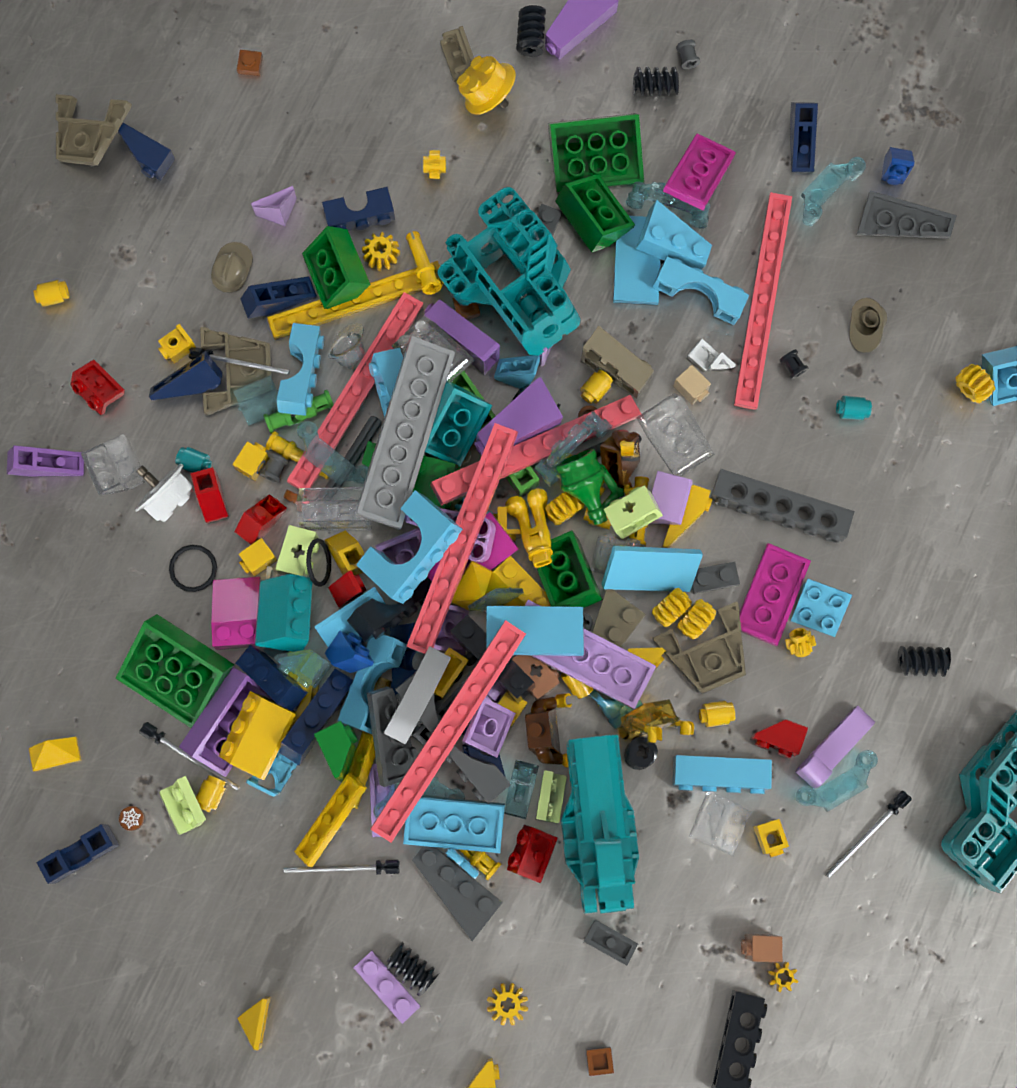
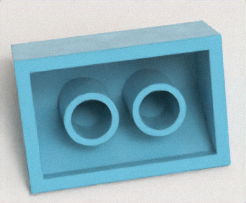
M1017 346L982 354V369H985L986 373L991 375L990 378L995 383V391L989 397L991 404L996 406L1016 401Z
M375 587L314 626L327 647L330 646L339 631L347 634L352 632L359 636L347 621L356 608L372 598L385 604Z

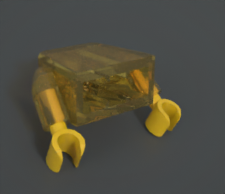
M670 699L644 703L621 717L622 726L618 729L620 737L624 740H634L637 737L643 736L647 737L648 742L655 743L656 740L662 741V729L668 726L673 728L680 726V734L693 735L694 723L691 721H681L680 717H677Z

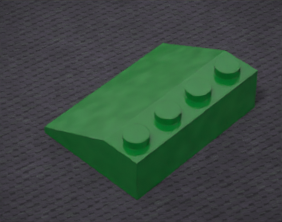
M631 113L548 123L556 192H561L566 183L599 174L607 187L644 183L639 114Z
M156 614L144 621L115 679L192 728L235 664Z

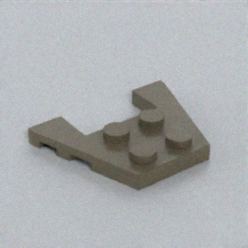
M56 94L55 102L58 104V112H56V120L58 121L56 159L65 163L98 166L130 111L132 104L126 100L110 99L105 121L75 119L73 114L77 99L70 95Z
M200 327L202 349L225 348L226 358L272 367L270 343L242 336L237 337L226 332H217L206 327ZM226 362L227 391L203 393L204 414H213L273 390L272 371Z
M738 602L717 610L727 633L688 650H681L673 629L653 637L654 642L660 648L666 650L665 654L701 694L746 675Z

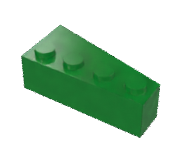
M369 441L367 442L362 464L368 468L376 447V443ZM423 456L413 492L416 490L440 508L450 510L452 501L441 505L430 484L432 481L460 470L461 467L455 463Z

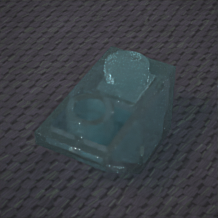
M311 649L278 654L274 658L279 663L276 666L287 675L292 672L298 676L296 681L306 689L309 686L316 689L332 667L330 662Z

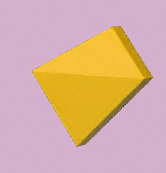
M471 560L460 579L452 603L470 610L483 601L492 570Z
M450 647L444 654L451 657L434 691V694L441 699L444 698L469 661Z
M77 737L46 740L29 748L33 772L81 760Z
M271 997L262 998L237 1018L253 1050L262 1048Z

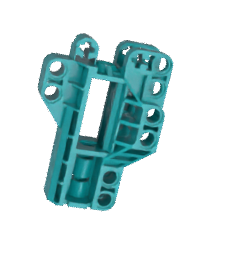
M505 187L483 202L478 209L479 216L487 226L485 230L468 242L460 234H453L448 237L445 243L452 257L439 267L438 276L458 304L462 306L471 303L492 305L527 353L539 356L544 352V348L547 347L549 349L563 338L562 335H568L580 325L581 318L563 289L571 268L557 249L558 245L552 234L537 215L530 210L513 188ZM513 195V199L510 202H503L506 196ZM505 254L521 276L500 291L484 269Z
M1017 711L1010 717L988 745L982 746L960 772L959 777L966 810L943 837L941 843L942 850L971 877H974L975 881L986 889L1000 894L1017 874V823L1009 817L1017 806ZM1009 731L1013 732V737L1006 743V733ZM992 751L995 752V758L993 760H991L990 754ZM978 768L981 771V776H979V779H977L975 775Z
M618 735L571 739L566 744L571 794L561 817L566 865L580 884L582 909L585 914L597 912L595 889H597L600 914L634 909L632 884H635L634 875L639 861L634 810L624 790Z

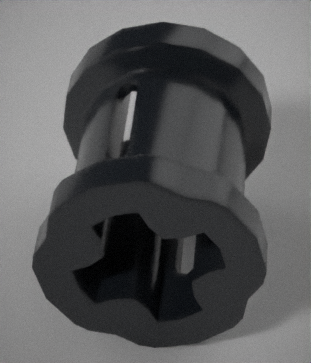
M797 349L790 351L779 360L781 364L784 363L790 372L791 379L799 377L809 369L798 357Z

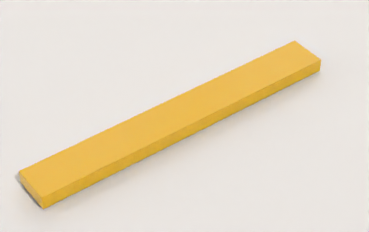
M438 260L431 262L436 267L437 279L444 284L438 276V269L440 267ZM418 267L371 282V285L358 298L329 309H324L321 300H317L267 317L274 340L289 336L293 323L319 326L400 299L404 292L409 295L421 292L423 284L416 275Z

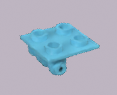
M807 579L802 586V594L791 621L835 637L852 594Z

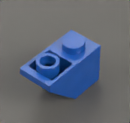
M890 147L884 158L881 181H886L891 185H903L914 167L912 151Z
M339 631L324 653L331 665L349 673L368 668L374 663L369 655L370 651L362 645V639L352 632L347 634Z

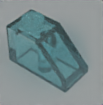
M519 760L515 761L510 781L511 785L509 786L505 801L504 814L526 819L539 765Z

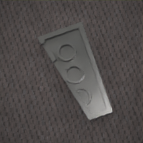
M870 191L856 235L949 239L957 215Z
M390 687L367 693L379 784L383 787L401 782L418 755L416 748L412 746L410 738L406 744H403L384 734L390 719L399 705L393 688Z
M423 846L412 861L471 941H473L503 902L436 847Z

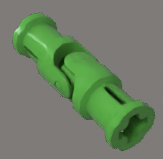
M324 390L323 394L313 397L312 407L307 408L306 416L295 415L293 417L291 414L279 413L278 411L270 415L264 414L263 416L272 434L278 428L286 425L292 426L307 418L317 416L318 412L332 408L334 404L328 390Z

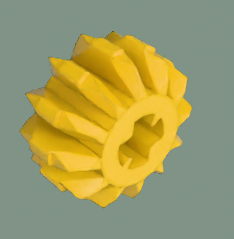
M384 232L380 233V237L372 233V240L365 239L366 246L362 247V253L365 254L363 260L364 262H369L370 268L377 265L378 271L382 270V266L389 270L390 263L396 264V257L400 256V250L397 249L399 243L393 241L391 234L385 238Z
M970 364L964 367L955 377L956 385L960 388V392L972 402L980 404L995 391V383L990 378L991 375L987 374L986 370L981 369L979 365Z
M564 492L546 505L545 512L554 525H560L582 510L584 504L579 499Z
M675 588L652 609V614L659 624L661 623L664 627H668L691 607L692 601L680 588Z
M702 599L696 600L679 620L678 628L686 637L696 639L711 624L716 616V610L708 602Z
M501 983L502 992L499 993L496 988H493L492 992L497 997H487L488 1002L495 1003V1005L487 1007V1011L497 1010L492 1019L495 1021L501 1015L500 1024L503 1026L506 1023V1018L510 1019L511 1025H515L513 1018L515 1015L519 1020H523L522 1014L518 1012L519 1010L528 1011L527 1006L520 1005V1003L528 1001L527 996L518 998L523 989L520 987L514 993V983H510L509 990H506L505 984ZM507 997L512 999L511 1003L515 1002L514 1007L504 1010V1005L501 1006L500 1003L501 1001H506Z

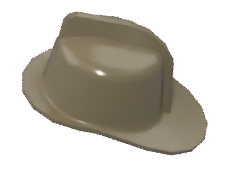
M231 242L221 247L211 271V279L217 289L222 292L232 293L243 287L253 260L252 252L248 246L241 242Z
M861 298L852 307L850 341L856 350L863 353L871 352L878 347L883 336V328L887 323L885 309L874 299Z

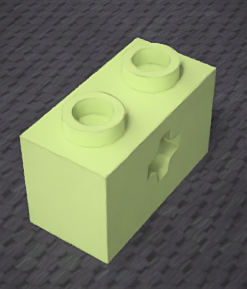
M645 485L634 488L630 491L629 495L612 501L604 509L614 531L622 539L663 516L652 493Z
M289 525L276 565V571L283 575L293 574L306 577L308 575L306 565L307 550L312 540L318 538L317 533ZM319 543L315 544L311 554V559L313 553L318 552L320 547ZM301 548L304 555H299V558H297L295 552H299Z

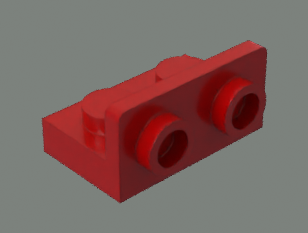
M94 359L72 373L70 384L72 390L77 395H80L87 402L88 406L99 415L105 413L106 406L124 395L125 390Z
M523 825V828L517 835L515 849L508 858L507 870L541 883L558 837L534 827Z

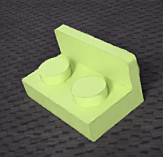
M544 770L535 820L552 823L560 822L567 779L565 775L554 774L552 771Z
M186 776L177 779L172 786L159 792L179 835L201 826L206 820Z

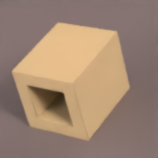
M691 365L675 380L673 387L693 405L697 400L702 402L710 394L708 390L711 383Z

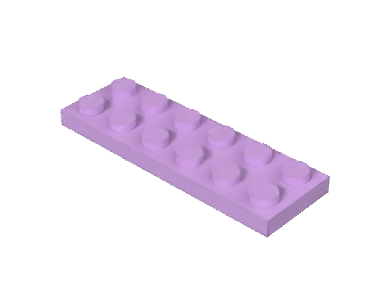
M530 600L525 604V606H540ZM584 628L583 656L530 655L633 710L656 668L650 662Z

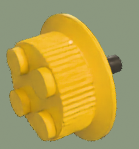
M492 56L475 57L470 67L457 80L459 91L466 98L465 107L467 111L473 115H480L492 110L498 104L503 109L506 108L509 102L505 97L510 92L516 77L514 67L509 63H499Z

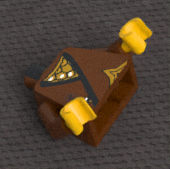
M622 429L612 432V435L600 445L602 464L616 484L620 485L624 490L625 496H627L631 490L637 488L632 487L629 478L640 462L639 443L642 438L637 432L630 433Z
M570 693L557 694L555 697L536 700L532 704L531 712L525 715L528 748L537 756L538 761L543 764H562L568 768L567 753L562 755L560 751L556 707H571L572 704L566 703V697L571 696Z

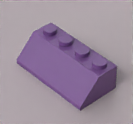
M233 667L179 748L226 777L233 765L220 758L219 754L223 743L232 729L233 722L241 711L243 701L247 698L250 691L270 699L272 698L249 676Z

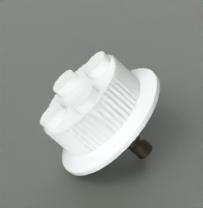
M181 463L160 481L148 472L143 465L139 467L136 472L143 477L152 489L137 504L134 510L137 512L145 509L156 521L161 520L165 522L173 514L172 511L176 508V505L181 507L193 492L191 489L193 485L180 473L183 464Z

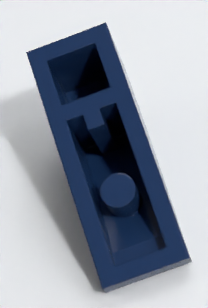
M791 102V172H814L818 103Z
M122 123L117 132L141 167V172L151 179L155 177L161 181L175 161L171 149Z
M307 276L248 286L240 300L247 318L250 319L267 316L317 297L310 277Z
M205 351L151 387L149 398L157 400L200 394L208 389L214 390L221 384L223 372Z

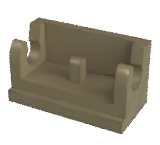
M463 26L443 33V40H440L454 82L465 73L474 59Z

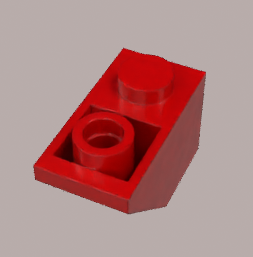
M212 467L190 473L205 522L210 523L229 517L219 477L215 469Z
M269 494L243 513L234 532L252 545L267 535L285 513L287 507Z
M352 570L346 572L328 587L339 610L367 591L359 574L354 576Z
M785 719L753 734L750 740L755 741V746L766 750H769V747L778 750L777 754L791 758L800 754L808 727Z

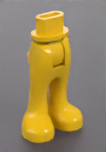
M538 488L531 490L527 494L528 504L536 525L534 528L531 527L527 503L522 497L514 496L505 502L507 512L518 520L523 545L528 553L529 560L533 561L535 568L550 564L552 562L551 555L553 554L550 532L545 518L548 495L545 490Z

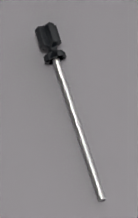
M191 347L189 349V359L193 360L205 352V349ZM206 350L212 360L287 375L290 374V370L216 356L212 350Z
M149 722L144 723L139 730V733L147 739L155 738V744L164 743L218 779L225 781L226 784L235 790L239 789L240 786L165 739L166 733L162 731L158 734V728Z
M902 790L894 798L895 803L887 805L889 810L826 875L830 878L892 813L897 816L899 814L898 808L903 809L912 800L911 796Z
M376 860V865L284 868V873L376 870V875L381 874L382 870H385L386 874H399L400 862L399 860H386L385 864H382L380 860Z

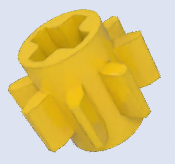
M429 150V156H423V173H429V179H440V173H446V156H440V150Z
M805 628L792 630L789 633L790 638L785 639L787 650H790L791 655L794 654L797 657L808 656L813 651L812 647L816 646L815 636L811 635V631H807Z
M786 961L783 963V967L774 962L775 969L767 971L772 977L768 984H777L776 991L781 992L783 987L791 992L790 985L793 982L798 983V980L794 979L793 975L797 972V969L789 970V962ZM784 973L788 976L787 980H782L781 982L778 974Z

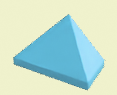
M530 355L499 359L494 378L518 389L523 388L527 384L530 385L536 375L541 357Z

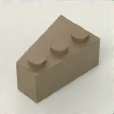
M599 325L583 346L580 361L596 372L598 370L606 372L613 379L612 383L635 398L640 395L653 375L654 370L648 362L638 358Z
M606 589L592 633L622 647L646 614L613 589Z

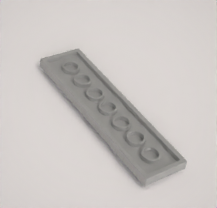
M415 336L409 338L356 507V515L401 529L405 513L400 508L412 495L455 355L454 351Z

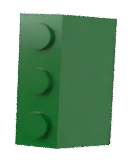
M599 174L566 183L555 200L591 252L609 247L635 226Z
M326 226L302 253L324 309H329L358 298L371 285L348 229Z
M571 530L551 539L552 562L537 568L551 607L585 608L603 600L580 540Z
M339 721L314 735L334 778L342 783L349 772L357 748L355 743L358 742V739L349 724L345 726Z

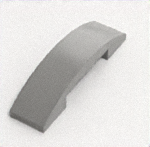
M429 646L384 734L406 744L431 699L451 657Z

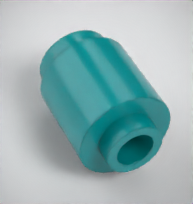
M842 396L841 400H838L836 403V413L839 414L841 419L864 420V418H869L871 415L872 403L870 400H866L865 397Z
M181 447L175 459V464L179 465L182 463V469L191 473L211 468L212 465L210 455L190 447Z

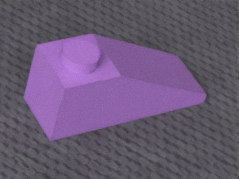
M14 445L7 452V474L29 477L83 476L84 453Z

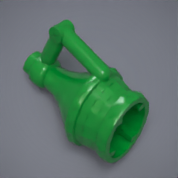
M595 450L581 451L556 465V470L560 473L561 490L579 499L587 507V514L594 525L607 521L604 509L612 501L623 497L624 490L619 488L605 466L596 459ZM604 481L611 494L601 504L600 488Z

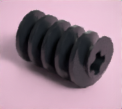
M529 5L521 8L519 11L516 50L521 55L538 57L543 54L541 48L544 46L542 40L544 39L543 31L545 30L544 23L546 19L544 17L546 15L544 7Z
M637 67L633 76V95L635 96L637 89L640 90L641 96H644L646 89H648L650 96L653 95L654 89H657L659 96H661L663 89H666L667 95H670L672 89L678 95L679 74L676 67H672L670 73L667 67H663L661 73L658 67H654L652 73L649 67H645L643 73L641 68Z
M900 646L898 650V666L900 669H903L904 676H908L909 670L912 669L914 676L918 675L919 670H922L923 676H927L928 670H931L932 676L936 677L938 670H940L941 676L945 677L947 670L950 668L951 651L949 647L945 648V650L942 647H937L934 650L932 647L924 649L922 646H919L915 650L913 646H909L907 649L904 646Z
M637 737L625 748V762L632 769H646L655 762L658 749L655 743L648 742L647 737ZM644 750L645 755L638 757L636 752Z
M401 942L387 960L389 963L386 970L390 971L396 968L394 976L398 977L404 974L402 983L404 984L411 980L410 989L412 990L418 986L417 995L421 996L439 974L433 976L435 970L433 966L425 970L426 960L418 964V954L410 957L411 948L402 951L404 942Z

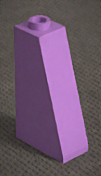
M568 0L545 34L546 50L560 60L617 12L618 0Z
M439 299L435 304L431 303L425 309V323L483 375L499 361L500 345Z
M541 377L530 384L477 433L475 446L480 455L483 454L494 423L518 432L513 446L561 424L563 416Z

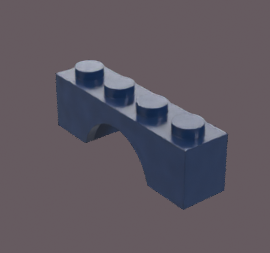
M337 669L333 670L281 742L280 754L300 766L316 741L314 734L321 731L331 716L344 704L353 679Z

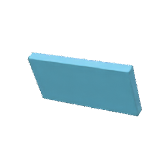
M629 216L635 226L619 238L615 245L613 303L658 305L659 290L652 287L660 271V259L636 249L646 217Z
M613 546L601 585L603 589L673 591L675 588H680L683 592H690L703 553L700 549Z
M486 607V649L506 620L526 633L513 655H584L583 607Z
M421 796L405 821L403 844L500 853L505 803L490 802L488 804V802Z

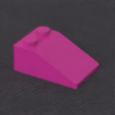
M260 577L213 580L211 628L212 647L216 650L248 648L249 645L259 647L255 646Z

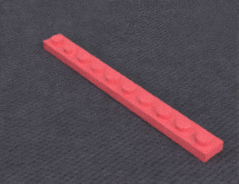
M770 192L734 406L754 410L758 407L792 196Z
M405 292L402 294L290 474L287 483L308 494L375 385L374 377L371 376L369 371V363H371L373 354L398 348L423 308V302Z
M629 395L512 447L500 479L640 417L641 412L632 396ZM479 461L431 482L430 486L441 505L467 494Z
M494 423L455 522L463 530L459 533L457 540L444 552L406 647L424 654L429 646L434 647L518 435L517 431Z
M504 621L370 830L392 843L526 633L508 621Z

